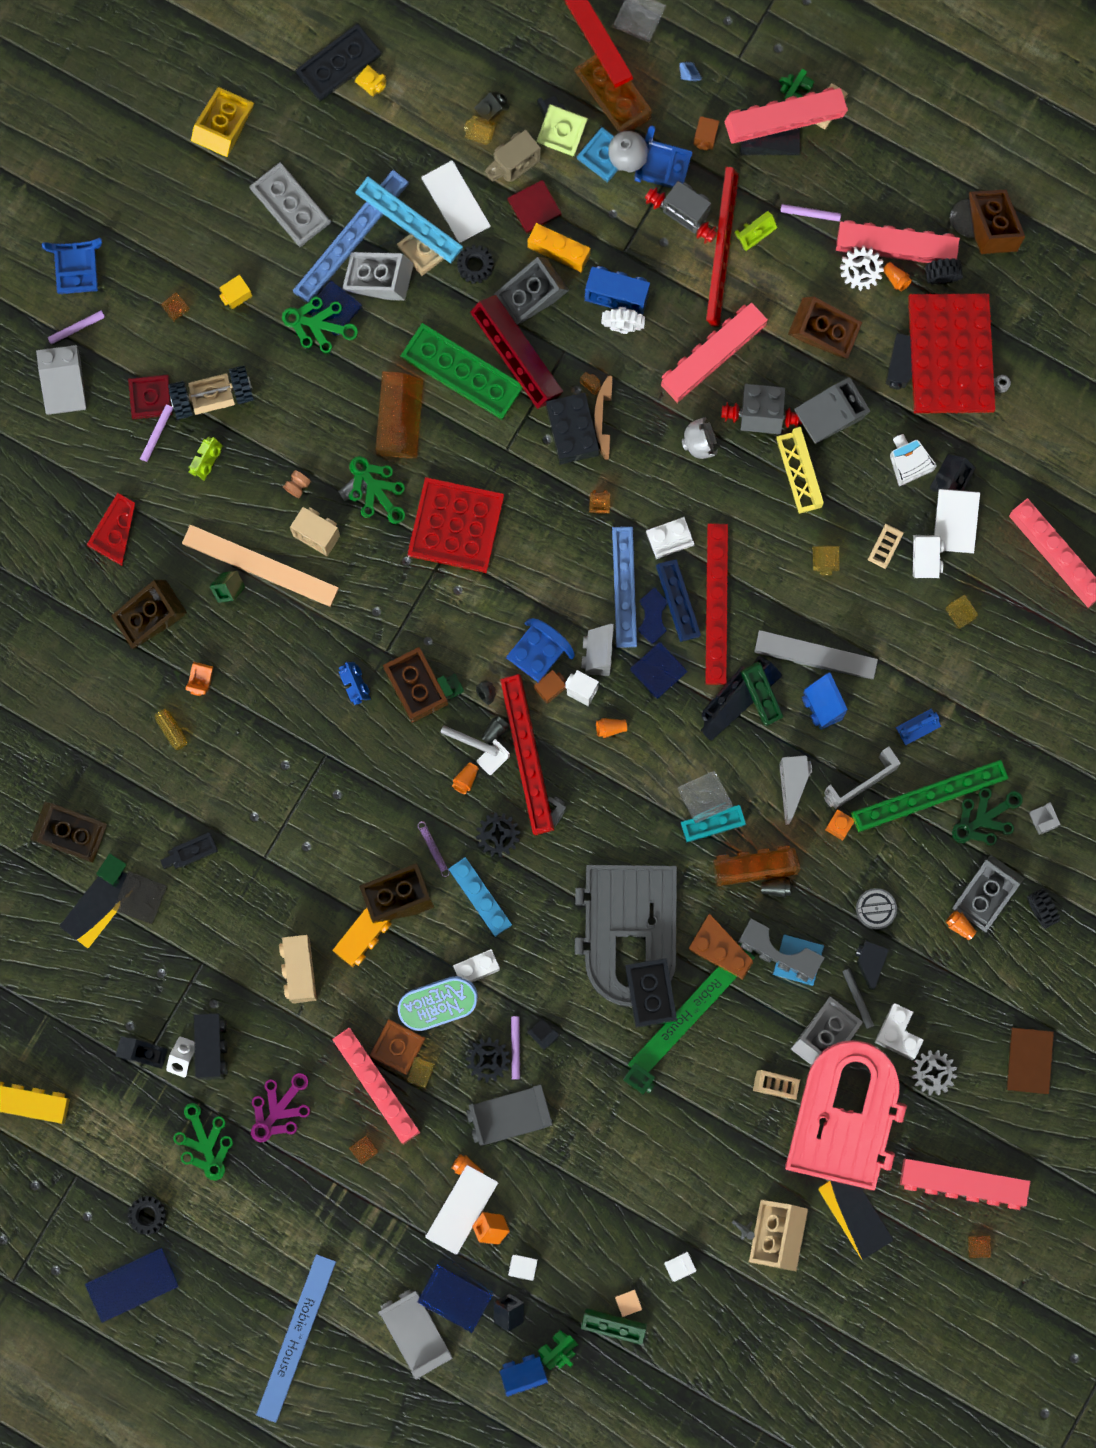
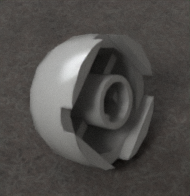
M623 131L611 139L608 155L612 165L618 170L634 172L646 163L649 149L645 140L638 133Z
M706 417L691 422L686 427L684 439H682L684 449L689 450L692 456L700 459L710 458L718 453V449L714 450L713 444H717L716 437L710 422L705 423Z

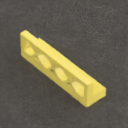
M801 427L793 429L792 433L777 436L776 440L798 513L822 508L824 502ZM793 438L795 446L792 451L784 448L783 440ZM792 456L800 460L798 470L789 466L788 462ZM797 475L806 480V485L803 489L797 487L794 483ZM805 494L810 497L813 505L802 508L800 503L802 495Z

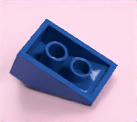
M831 673L824 675L803 692V703L806 708L810 707L812 722L815 726L818 725L820 730L843 720L848 709Z
M532 1354L522 1358V1363L515 1365V1362L512 1361L502 1365L503 1369L500 1370L507 1396L548 1382L540 1356L535 1358V1355Z

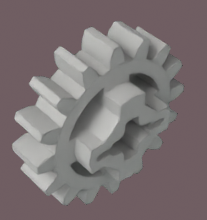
M929 1050L927 1057L922 1053L920 1055L922 1060L916 1059L914 1061L917 1067H912L911 1070L916 1072V1074L911 1076V1078L917 1079L915 1087L922 1086L920 1092H924L927 1089L928 1095L931 1096L933 1091H935L938 1096L941 1093V1089L946 1093L948 1091L946 1086L952 1087L954 1085L951 1079H956L957 1076L952 1074V1071H955L957 1068L950 1065L953 1059L946 1060L948 1054L945 1053L943 1056H940V1051L937 1050L935 1055H933L931 1050ZM935 1059L941 1061L945 1067L938 1065ZM927 1061V1068L925 1071L920 1072L923 1063ZM932 1067H934L935 1071H943L936 1075V1078L933 1075H925L932 1070ZM948 1074L946 1081L941 1085L940 1079L943 1075ZM922 1079H927L928 1081H930L932 1086H929L926 1083H924Z

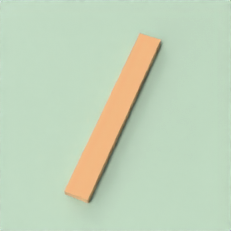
M193 525L189 526L182 542L183 545L331 607L339 590L334 585Z

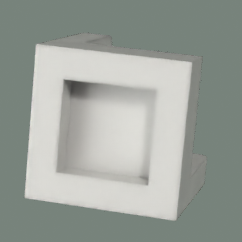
M688 1252L664 1263L673 1282L696 1272Z
M513 1255L508 1275L533 1281L537 1260Z

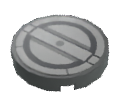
M873 888L865 891L856 903L857 918L869 929L880 930L886 928L893 922L897 914V904L894 897L883 889Z

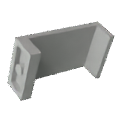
M888 746L878 756L885 769L840 798L832 785H829L824 792L826 795L824 799L830 807L833 806L836 810L895 771L900 765V761L891 748Z
M408 1290L399 1295L401 1300L394 1304L391 1300L380 1306L382 1310L378 1313L383 1318L416 1380L453 1357L417 1292L412 1293Z

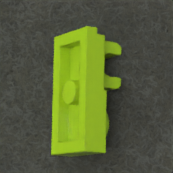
M767 211L753 221L751 225L744 224L745 229L741 232L736 230L735 234L741 241L744 250L747 251L777 229V225L773 215Z

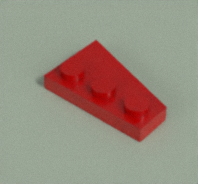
M117 493L86 546L122 566L135 503Z

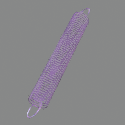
M425 824V828L422 827L423 829L420 832H422L424 840L428 844L430 852L442 873L446 870L447 866L445 867L442 857L440 858V852L436 845L434 846L435 842L433 843L432 836L430 835L429 837V830L427 831L428 828Z

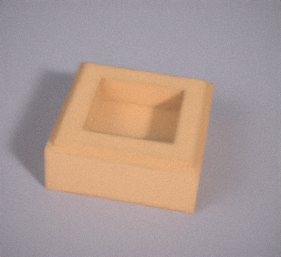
M635 1290L615 1297L622 1317L642 1310Z

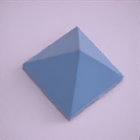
M693 62L680 63L681 79L688 81L702 79Z

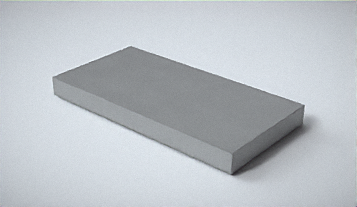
M281 162L249 186L299 247L331 223Z

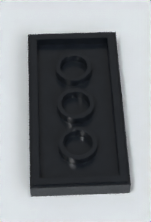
M357 23L297 68L295 72L319 102H321L366 68L367 65H370L382 56V52Z

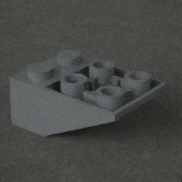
M849 377L798 406L794 411L816 444L861 421L870 412V409Z

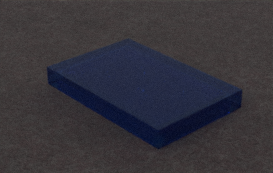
M437 1265L417 1303L473 1333L492 1295Z

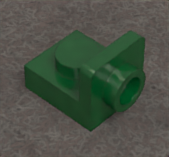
M456 674L447 678L444 675L437 678L447 701L464 692Z
M634 1063L623 1081L642 1095L645 1092L649 1094L656 1085L653 1082L655 1077L636 1063Z

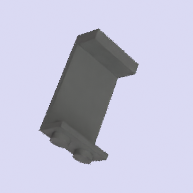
M541 1085L474 1105L470 1104V1110H466L469 1123L473 1122L475 1130L472 1131L474 1142H479L480 1146L552 1126Z

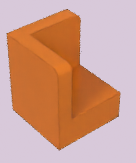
M482 1212L472 1226L478 1241L483 1243L500 1244L510 1231L504 1216Z

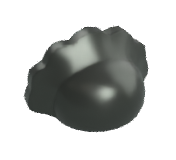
M486 680L476 686V692L486 705H490L496 696V688L492 682Z

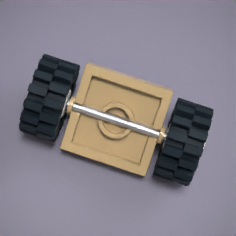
M245 365L229 369L232 383L229 382L227 373L188 383L190 394L187 393L184 381L168 384L170 399L177 420L193 416L190 402L193 403L195 415L235 405L232 395L233 389L238 404L254 401Z

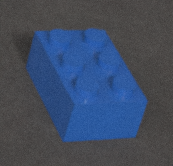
M602 266L591 267L585 288V301L613 309L626 307V309L635 310L637 314H643L649 296L650 282H647L642 277H628L626 273L619 271L613 273Z

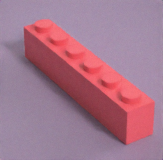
M827 88L821 93L815 94V92H810L800 98L793 96L779 103L778 101H772L762 107L755 105L745 111L734 110L729 113L724 122L731 144L842 118L848 109L841 88Z
M846 220L840 222L836 251L847 252L849 250L854 253V247L861 250L862 246H865L866 251L873 248L872 254L878 252L879 257L932 263V261H938L939 259H957L960 238L955 237L953 234L935 235L932 231L921 233L915 232L914 229L910 228L898 230L893 226L876 227L872 223L861 225L856 224L854 221Z
M752 302L748 306L743 305L736 312L738 315L733 319L728 318L722 324V329L718 332L713 331L707 337V342L703 345L701 343L692 350V355L688 358L686 356L677 363V368L673 371L671 369L662 376L661 386L677 403L767 325L768 320Z
M1027 498L1012 510L1009 517L1087 608H1089L1096 602V577Z
M348 1028L332 1040L401 1143L405 1144L420 1133L352 1030Z
M904 1159L900 1185H905V1190L917 1191V1188L925 1189L927 1194L937 1195L938 1192L946 1193L945 1197L958 1199V1195L966 1196L967 1201L979 1203V1199L987 1200L988 1205L999 1206L1000 1203L1008 1204L1010 1209L1020 1210V1207L1027 1205L1030 1181Z

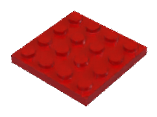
M425 477L407 554L408 557L487 573L504 494Z

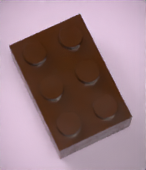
M420 647L383 665L384 671L411 723L448 705V701Z

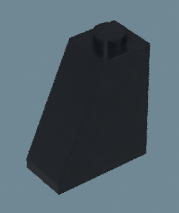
M897 333L894 339L885 384L889 385L892 389L900 390L905 388L912 379L911 337Z

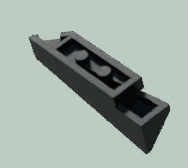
M759 655L753 664L756 662L761 663L770 686L782 677L779 670ZM743 666L740 667L702 712L704 727L701 729V732L710 741L754 703L740 672L745 669Z

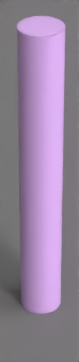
M784 204L781 206V212L833 221H840L841 213Z
M99 311L47 338L53 344L105 317L102 311Z
M166 404L141 455V460L148 462L173 407Z
M519 1016L511 1017L512 1079H520Z

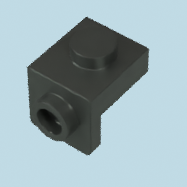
M490 92L475 107V110L485 123H490L500 112L508 110L510 106L507 104V98L502 93Z

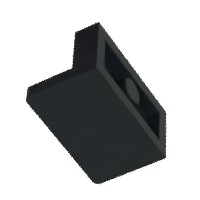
M948 454L930 489L936 492L939 489L964 491L976 467L965 457Z

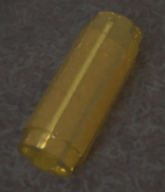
M163 709L155 714L156 722L171 746L176 751L185 747L188 744L186 737L171 713L167 709Z

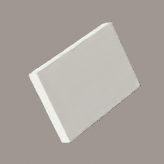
M939 489L934 535H938L940 540H943V551L974 553L980 492Z

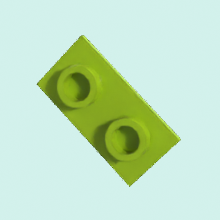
M207 437L206 440L203 439L197 451L202 457H194L189 466V473L194 476L197 475L205 481L207 475L211 472L216 458L220 455L223 445L214 437Z

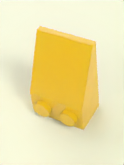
M218 87L194 124L191 141L228 157L254 103Z

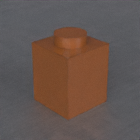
M700 116L694 138V145L697 148L713 150L719 121Z
M552 670L539 683L537 682L534 685V690L548 704L566 689L564 684L566 680L559 672L556 674Z

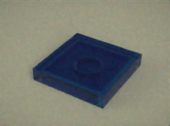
M330 281L317 296L322 299L323 306L320 309H312L307 314L313 317L330 307L332 302H339L342 305L341 313L333 314L323 321L345 326L360 310L362 304L334 282ZM318 299L314 300L313 305L318 307L320 301ZM338 304L333 305L332 309L334 312L339 310Z
M661 642L630 668V671L657 700L688 672Z

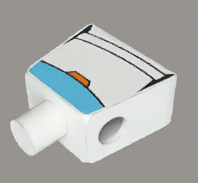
M904 434L893 439L897 449L891 452L890 458L899 486L934 471L936 464L918 440L908 443Z

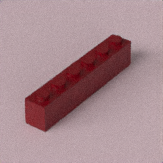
M494 295L479 301L470 313L536 408L539 409L546 406V401L557 399L564 391L498 297Z

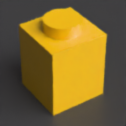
M240 275L219 287L221 291L219 297L225 306L229 304L232 309L252 297L250 289Z

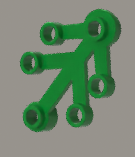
M313 297L309 303L299 309L291 307L283 312V323L287 327L294 328L304 348H311L313 340L306 335L301 324L310 327L320 344V350L324 353H330L333 346L326 340L320 329L342 334L347 340H354L358 336V329L353 324L340 326L323 321L333 314L341 313L342 305L339 302H332L330 307L312 318L304 317V315L312 309H320L323 306V301L319 297ZM316 299L320 301L318 307L313 305V301ZM335 304L339 305L337 312H334L332 309ZM291 314H295V321L289 320ZM348 329L354 330V334L352 336L347 335ZM307 338L310 339V344L305 346L303 341ZM325 343H328L330 346L329 350L327 351L323 350V345Z
M361 456L353 458L349 464L350 471L354 475L353 489L349 492V498L352 501H358L362 498L363 494L360 489L363 478L367 484L365 506L361 509L362 516L369 518L374 514L373 503L375 495L388 512V520L393 524L402 522L405 518L404 510L400 507H394L382 489L392 491L395 495H400L405 490L404 484L401 482L392 483L376 480L370 474H380L382 478L387 479L393 474L392 468L388 465L382 467L369 464L367 459ZM356 464H360L362 469L358 470ZM384 469H387V470H388V472H389L388 475H385V474L383 473V470H384ZM396 485L400 486V492L395 489ZM354 491L358 493V498L353 496ZM365 508L370 509V514H366ZM392 513L397 514V520L393 519Z
M190 1103L184 1108V1115L192 1121L199 1142L186 1137L182 1132L176 1133L173 1140L178 1145H185L204 1153L207 1161L195 1158L190 1152H184L181 1155L182 1163L186 1165L191 1164L203 1169L205 1176L210 1180H219L225 1174L223 1161L228 1149L233 1145V1140L228 1136L222 1137L220 1140L221 1148L216 1158H214L212 1149L226 1122L222 1117L214 1118L212 1122L213 1128L207 1139L199 1118L201 1108L195 1103ZM194 1107L196 1109V1113L194 1115H189V1109ZM221 1119L223 1125L217 1127L215 1125L216 1120ZM178 1135H183V1142H177L176 1138ZM224 1139L230 1140L229 1146L225 1147L223 1145ZM186 1154H189L191 1156V1160L189 1162L184 1161V1156ZM213 1166L218 1167V1172L216 1174L211 1173V1168Z

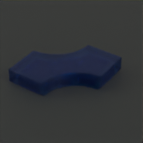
M655 587L639 601L644 610V621L638 628V631L651 645L667 632L662 623V612L668 603Z

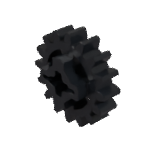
M494 813V818L487 815L486 822L480 821L483 827H477L476 831L481 833L476 836L477 840H481L478 846L485 847L483 851L485 854L490 851L491 857L498 853L499 858H502L503 852L510 855L509 849L516 850L514 843L520 842L516 838V836L520 835V831H515L518 824L511 823L512 817L508 818V820L505 819V813L501 817ZM500 822L506 824L511 830L504 829ZM493 823L492 829L485 832L486 828ZM496 827H498L500 834H504L500 837V844H498L495 836L492 837V835L496 834ZM511 838L510 843L507 846L503 847V843L506 841V839ZM486 841L494 843L496 848L489 846Z
M488 1037L487 1042L484 1043L481 1038L479 1045L473 1043L474 1050L468 1049L471 1057H466V1061L471 1062V1064L467 1066V1069H473L471 1076L477 1074L478 1081L485 1078L486 1083H488L489 1078H492L494 1082H497L496 1076L499 1075L503 1078L502 1071H509V1068L505 1065L511 1063V1060L506 1059L510 1052L503 1051L506 1045L499 1046L498 1039L492 1043L491 1037ZM490 1046L495 1049L493 1051H485L483 1047ZM476 1053L480 1056V1062L477 1066L474 1064ZM502 1055L501 1067L497 1065V1058ZM493 1056V1064L490 1065L487 1063L486 1065H483L485 1061L483 1057ZM484 1069H491L494 1073L484 1074L482 1071Z

